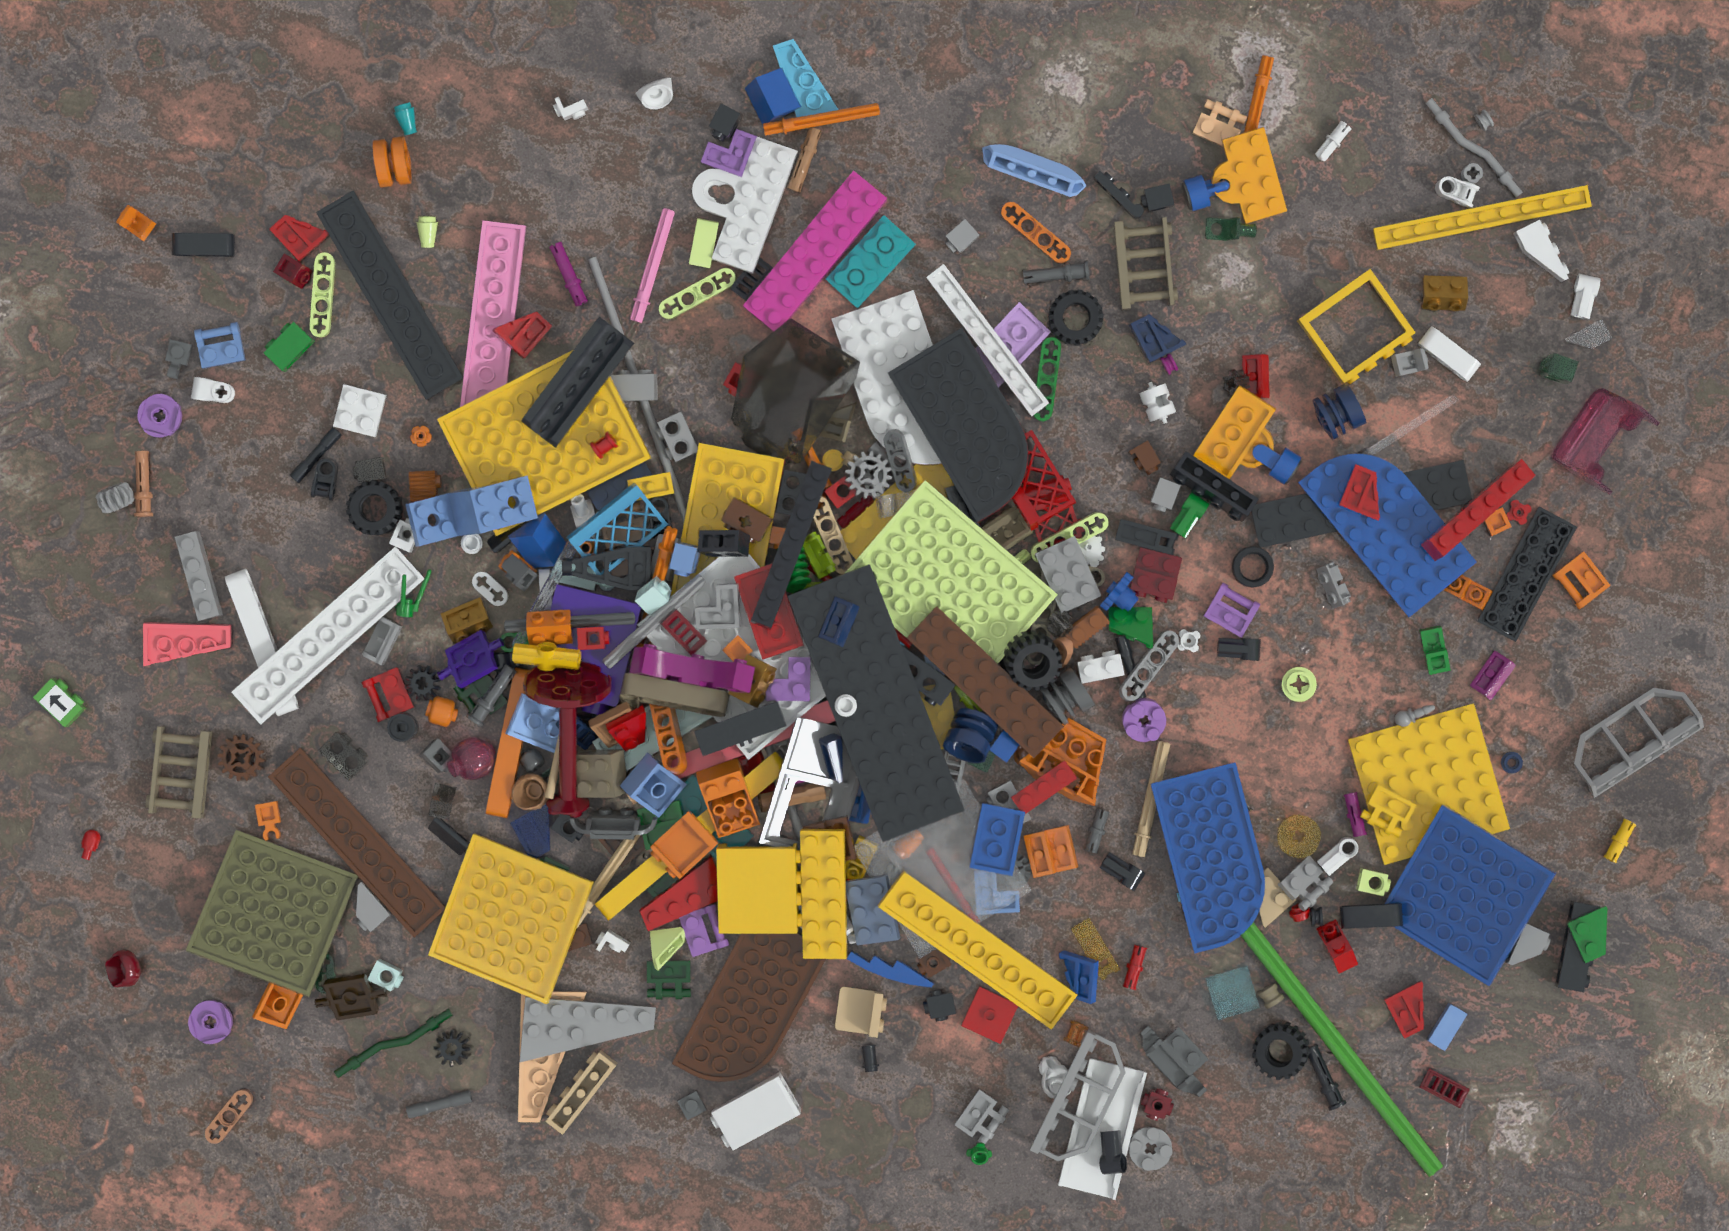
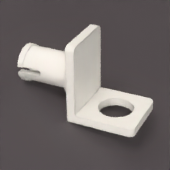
M582 494L571 498L572 505L570 508L576 528H578L592 517L595 512L591 499L585 500ZM601 529L599 530V536L602 535Z

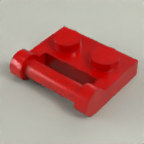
M398 667L361 682L377 713L376 719L378 722L415 707L411 697L408 695V690L405 689V683ZM378 682H380L391 708L387 712H385L374 686Z

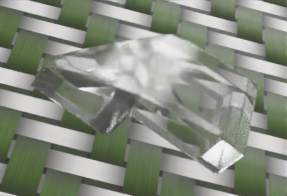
M1603 319L1567 337L1566 341L1593 349L1612 339V336Z

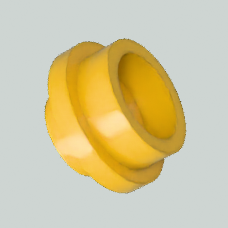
M831 449L823 455L822 462L825 466L832 468L831 471H837L843 466L844 459L841 458L842 453L840 451Z

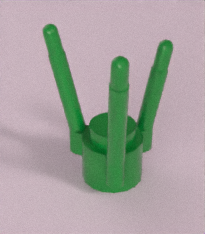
M431 569L426 573L415 603H413V599L406 598V575H402L401 600L395 605L397 616L413 617V612H418L419 603L432 572Z

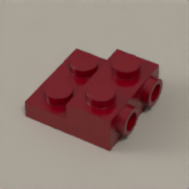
M1140 547L1130 589L1136 593V596L1146 598L1147 594L1155 596L1154 600L1167 603L1168 599L1173 600L1182 558Z

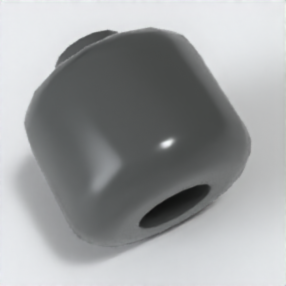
M526 749L520 758V763L528 773L535 772L545 762L537 749Z

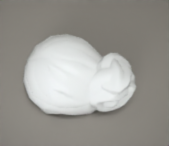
M1047 1056L1042 1058L1039 1064V1071L1042 1075V1088L1044 1092L1054 1099L1068 1070L1064 1065H1061L1056 1057Z

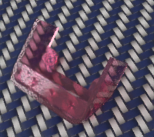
M1598 389L1590 396L1554 449L1553 459L1589 485L1611 495L1613 491L1601 482L1604 476V469L1597 464L1621 428L1626 431L1634 430L1642 420L1656 426L1660 422L1642 406L1606 389Z

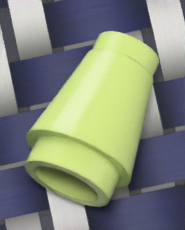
M419 216L416 223L421 247H434L438 226L436 216Z

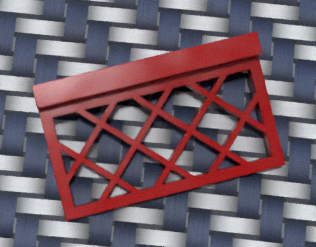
M1033 430L1025 433L1026 440L1031 437L1035 445L1033 451H1028V455L1032 456L1029 466H1027L1025 480L1022 482L1024 484L1023 488L1020 486L1012 500L1032 531L1038 528V525L1076 504V501ZM1035 456L1044 458L1046 461L1044 469L1032 467ZM1030 471L1042 473L1040 484L1028 481ZM1045 474L1055 476L1057 479L1055 487L1043 485ZM1027 485L1038 487L1036 498L1026 496L1025 489ZM1041 489L1053 491L1051 502L1039 499ZM1056 492L1066 494L1069 501L1064 504L1054 503ZM1037 503L1049 505L1048 513L1039 517L1036 512Z

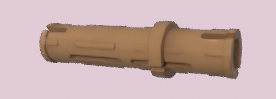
M814 127L808 129L804 143L800 146L801 152L787 187L788 189L801 192L811 160L817 152L816 147L822 133L821 130Z

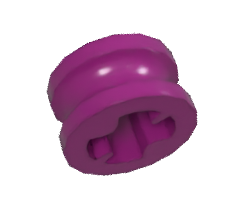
M1170 353L1167 354L1166 358H1160L1168 375L1171 374L1172 370L1178 371V367Z

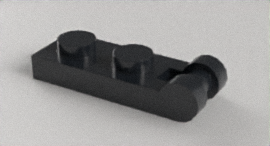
M1099 171L1094 176L1093 180L1133 219H1139L1144 212L1143 207L1140 204L1134 205L1128 199L1130 197L1129 193L1122 187L1118 189L1113 184L1115 180L1107 172L1103 174Z
M1120 519L1115 540L1174 556L1175 549L1173 548L1175 541H1178L1179 534ZM1161 537L1167 538L1165 546L1159 545Z

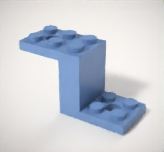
M528 476L483 487L461 489L405 504L416 547L456 536L481 534L538 518ZM510 496L515 498L516 504L514 508H510L508 505V498ZM430 514H433L436 518L434 526L428 523V516Z

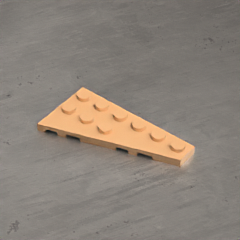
M553 991L551 999L583 1001L587 992ZM521 994L519 1059L525 997H528ZM565 1051L519 1062L518 1122H540Z

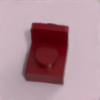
M284 253L273 272L303 289L309 281L313 270Z

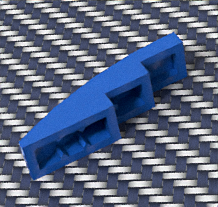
M853 950L847 956V960L887 979L932 988L934 985L933 981L899 959L892 966L875 954L870 961Z

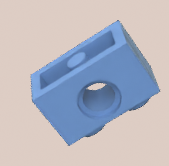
M683 542L675 543L669 569L675 570L674 574L685 577L696 573L700 553L697 552L698 546Z

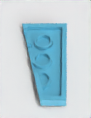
M794 39L773 45L779 66L783 68L801 105L799 109L795 110L796 117L839 110Z

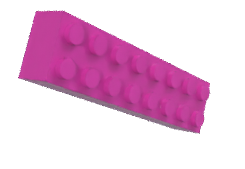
M853 170L744 303L743 308L778 335L887 202V198Z

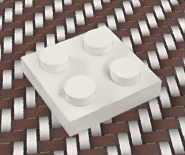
M343 384L333 427L376 437L387 395Z

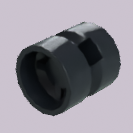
M408 713L394 715L390 718L387 725L390 737L399 742L411 740L416 736L419 729L416 718Z

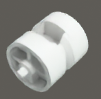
M1150 382L1148 383V390L1139 393L1143 405L1148 407L1146 413L1149 421L1152 422L1159 419L1165 424L1167 423L1166 418H1168V415L1176 412L1174 404L1171 400H1168L1170 394L1166 383L1156 387V385Z

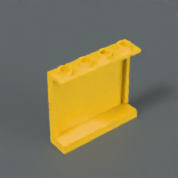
M719 843L716 848L719 934H797L799 927H802V914H799L798 907L802 906L801 892H798V884H801V871H798L797 864L801 863L800 850H797V843H794L793 847H727V843Z

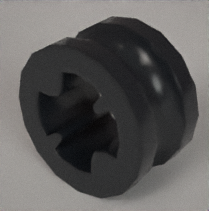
M1310 907L1311 927H1315L1316 924L1323 926L1322 907H1318V909Z

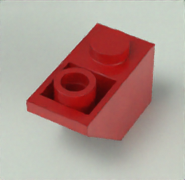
M1336 919L1316 928L1339 974L1358 965L1353 949Z

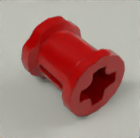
M609 431L595 443L593 441L590 443L591 448L600 459L604 458L603 455L611 449L619 447Z

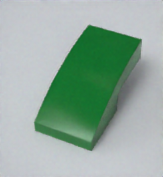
M1441 625L1420 629V638L1428 674L1432 675L1451 671Z

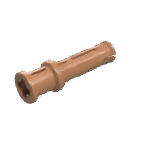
M135 451L136 492L133 496L136 512L134 517H153L151 512L153 494L149 492V451Z

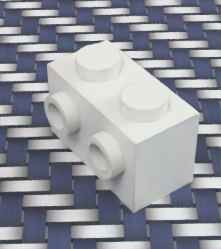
M1115 650L1103 652V657L1094 658L1093 655L1082 656L1081 661L1076 662L1081 683L1125 675L1121 654H1115Z

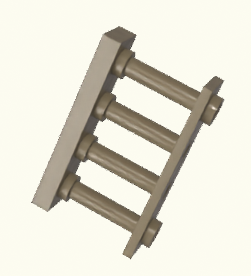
M1167 217L1161 219V225L1137 228H1128L1123 225V221L1114 222L1121 311L1130 310L1134 302L1168 299L1169 306H1173L1174 301L1178 300L1177 287L1173 288L1168 238L1169 235H1172L1171 222H1167ZM1162 234L1163 247L1135 250L1125 247V239H1129V237ZM1164 256L1165 269L1134 272L1127 269V261L1133 258ZM1166 277L1167 290L1129 292V283H1132V280Z
M157 726V730H154L152 742L155 743L151 791L150 795L146 797V808H149L148 813H156L157 807L189 810L192 813L191 818H204L213 731L203 730L196 737L165 733V726ZM164 742L196 745L199 748L198 756L188 758L162 755ZM161 764L193 767L197 769L196 778L189 780L161 777ZM159 785L191 788V791H194V798L190 801L158 798Z

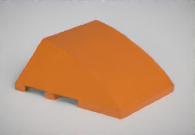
M1068 718L1069 723L1056 734L1035 758L1028 753L1019 763L1034 779H1038L1065 760L1077 779L1058 791V793L1070 800L1095 806L1106 739Z

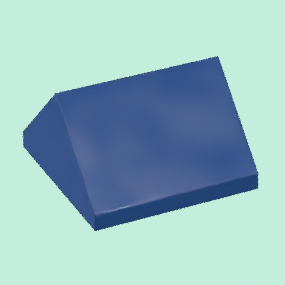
M783 68L756 77L745 87L762 125L763 123L777 121L801 107Z
M545 512L540 514L537 519L531 520L508 536L525 561L534 568L555 566L567 546L566 541Z

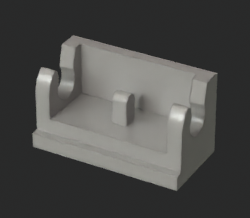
M381 617L362 655L379 665H384L403 626L385 617Z

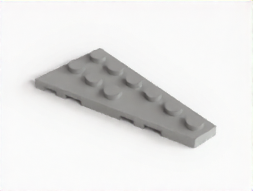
M525 997L519 1062L653 1030L656 1007L551 998L548 1004H544L530 997Z

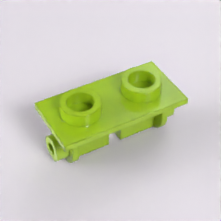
M816 531L809 534L803 544L805 548L804 553L818 579L834 572L836 564L833 563L829 553H825L823 550L825 546L820 538V534L817 535Z

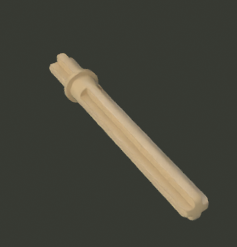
M1157 742L1137 833L1134 834L1136 839L1132 855L1145 857L1149 838L1151 839L1150 832L1156 810L1151 783L1162 781L1170 748L1168 742Z
M636 835L634 840L623 839L591 888L577 928L587 913H592L591 909L640 835Z

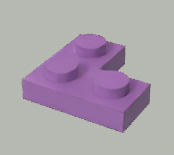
M736 129L729 149L708 142L701 163L742 177L757 136Z
M789 657L788 679H774L766 690V701H810L811 657Z

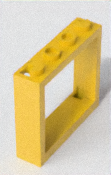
M1371 269L1297 320L1340 383L1344 384L1347 382L1349 385L1360 378L1358 373L1365 369L1368 372L1377 366L1375 361L1383 357L1385 360L1394 354L1396 346L1401 344L1404 347L1413 340L1411 336L1415 334L1413 328ZM1369 281L1405 333L1345 374L1309 322Z

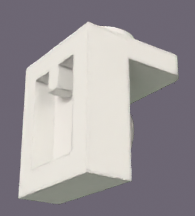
M610 929L606 934L601 932L595 942L598 944L596 950L599 952L606 941L610 943V948L619 953L621 950L625 952L631 942Z

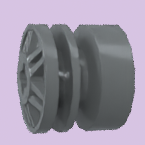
M1071 667L1059 674V679L1062 683L1060 686H1057L1055 682L1053 684L1049 682L1053 688L1051 692L1047 688L1044 689L1043 686L1040 687L1044 702L1054 717L1060 720L1064 726L1069 723L1064 715L1068 712L1073 720L1076 718L1073 710L1074 707L1077 706L1084 713L1095 706L1092 698Z

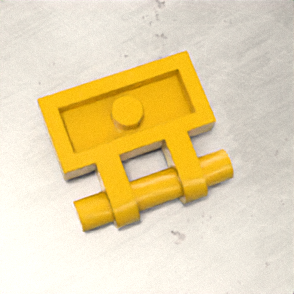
M1377 784L1367 804L1375 808L1372 813L1364 809L1360 817L1367 820V823L1371 826L1376 825L1384 829L1386 834H1393L1399 837L1403 830L1396 826L1398 821L1407 824L1417 805ZM1381 811L1392 816L1389 822L1378 817Z

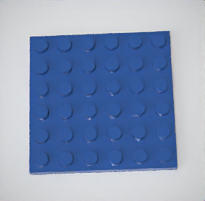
M1442 805L1385 904L1402 903L1403 926H1395L1396 929L1490 986L1556 873L1446 805Z

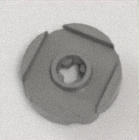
M1145 1126L1138 1129L1131 1136L1129 1154L1132 1161L1138 1167L1147 1171L1157 1170L1168 1163L1172 1155V1143L1167 1133L1162 1129ZM1147 1143L1156 1145L1153 1154L1145 1152Z

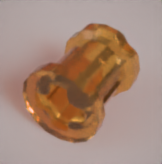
M1071 1020V1027L1063 1040L1080 1047L1084 1032L1089 1027Z

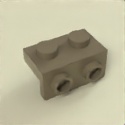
M1016 506L1005 509L1000 516L994 520L987 521L981 528L1006 550L1033 533Z

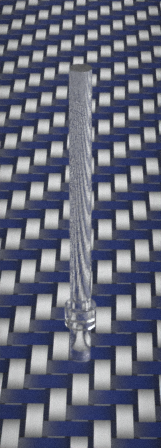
M1452 394L1368 449L1360 450L1358 454L1373 456L1458 402V397Z

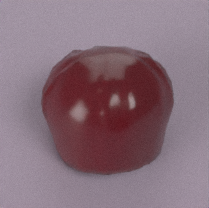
M119 950L105 962L108 979L113 987L133 986L141 975L139 961L134 953L129 950Z

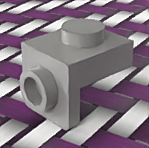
M1424 348L1391 356L1396 377L1429 368Z

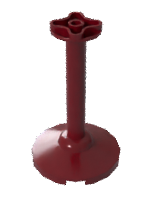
M581 661L579 670L555 668L551 671H543L538 669V667H534L524 678L523 690L528 698L539 704L559 708V793L554 794L553 799H548L546 802L548 813L552 815L562 814L577 818L582 815V812L590 804L588 798L577 797L576 708L602 701L610 694L612 686L610 675L607 677L601 673V667L595 664Z

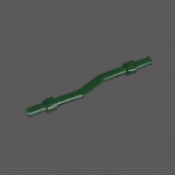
M448 1008L436 1017L432 1016L427 1019L424 1025L405 1037L377 1042L359 1055H353L347 1059V1063L334 1071L337 1078H340L350 1070H356L362 1066V1062L380 1050L411 1044L430 1030L433 1032L439 1028V1024L453 1016V1013Z

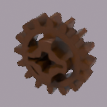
M242 734L241 739H239L238 735H233L234 741L228 738L225 740L227 746H220L223 753L217 754L218 757L222 758L218 765H224L225 768L222 770V773L229 772V779L236 776L237 781H241L242 776H244V779L248 781L250 780V774L254 777L258 776L256 769L263 770V767L259 764L266 761V759L261 758V754L265 753V750L258 749L261 745L260 742L253 743L255 737H250L247 740L246 734ZM244 743L249 745V747L242 749L237 744ZM230 751L231 761L228 762V752ZM238 753H247L244 757L245 762L241 761L235 763L236 761H238L237 759L239 758ZM255 753L256 759L255 763L253 764L252 755ZM237 767H242L247 772H238L234 769Z

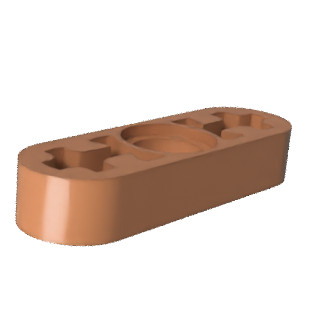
M241 1089L234 1093L205 1130V1138L208 1142L212 1144L221 1142L251 1106L253 1095L249 1090ZM245 1094L247 1096L246 1101L248 1103H242L239 1106L238 1109L241 1110V1113H239V1111L235 1107L230 1106V1104L232 1103L235 1106L240 1100L237 1096H242ZM230 1110L235 1114L233 1122H226L224 1120L223 1114L225 1111ZM220 1123H221L223 1126L228 1127L227 1130L225 1129V1127H223V1128L219 1131L218 1134L220 1135V1138H219V1137H215V1138H212V1137H211L212 1132H211L210 1130H211V1129H212V1130L217 1129L218 1126L220 1125Z

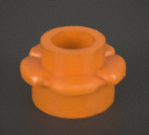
M416 426L411 431L410 440L413 444H417L418 447H424L431 441L432 435L426 426Z

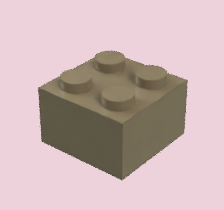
M592 749L577 753L578 798H615L626 793L620 787L627 777L624 749Z

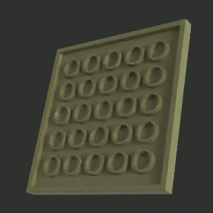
M236 830L186 948V952L310 997L358 876Z

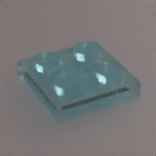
M1248 966L1205 978L1217 1020L1260 1008Z

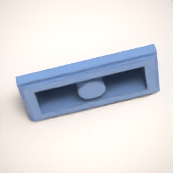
M1448 1003L1426 1040L1445 1051L1466 1018L1467 1013Z

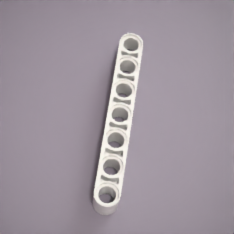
M245 568L225 576V581L259 668L278 649L250 575ZM295 695L276 711L277 716L299 709Z

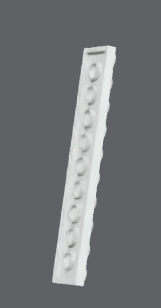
M395 546L232 691L233 695L260 724L264 723L401 600L403 574L406 575V595L424 580L423 576Z

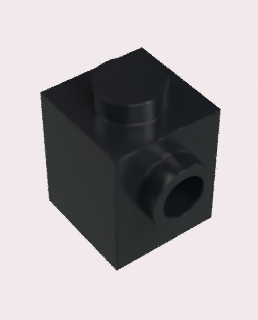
M943 989L930 991V995L926 996L927 1001L923 1002L925 1015L930 1014V1018H935L936 1022L947 1020L949 1015L956 1014L952 991L943 992Z

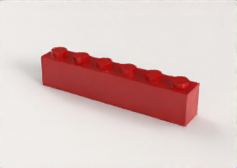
M1523 459L1513 463L1421 544L1434 561L1444 557L1536 475Z

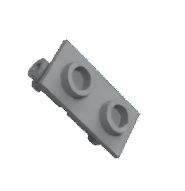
M1331 562L1316 569L1318 579L1323 584L1327 600L1333 609L1351 602L1349 599L1351 595L1346 584H1337V581L1343 579L1338 565Z

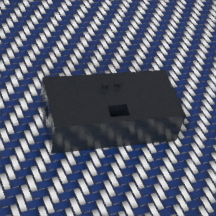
M776 701L696 730L694 733L702 755L706 756L736 744H740L743 747L745 746L744 741L747 740L751 744L753 743V738L786 727L787 724L779 702Z

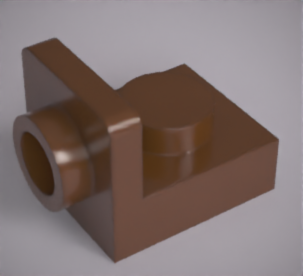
M587 923L580 924L576 928L568 952L593 944Z

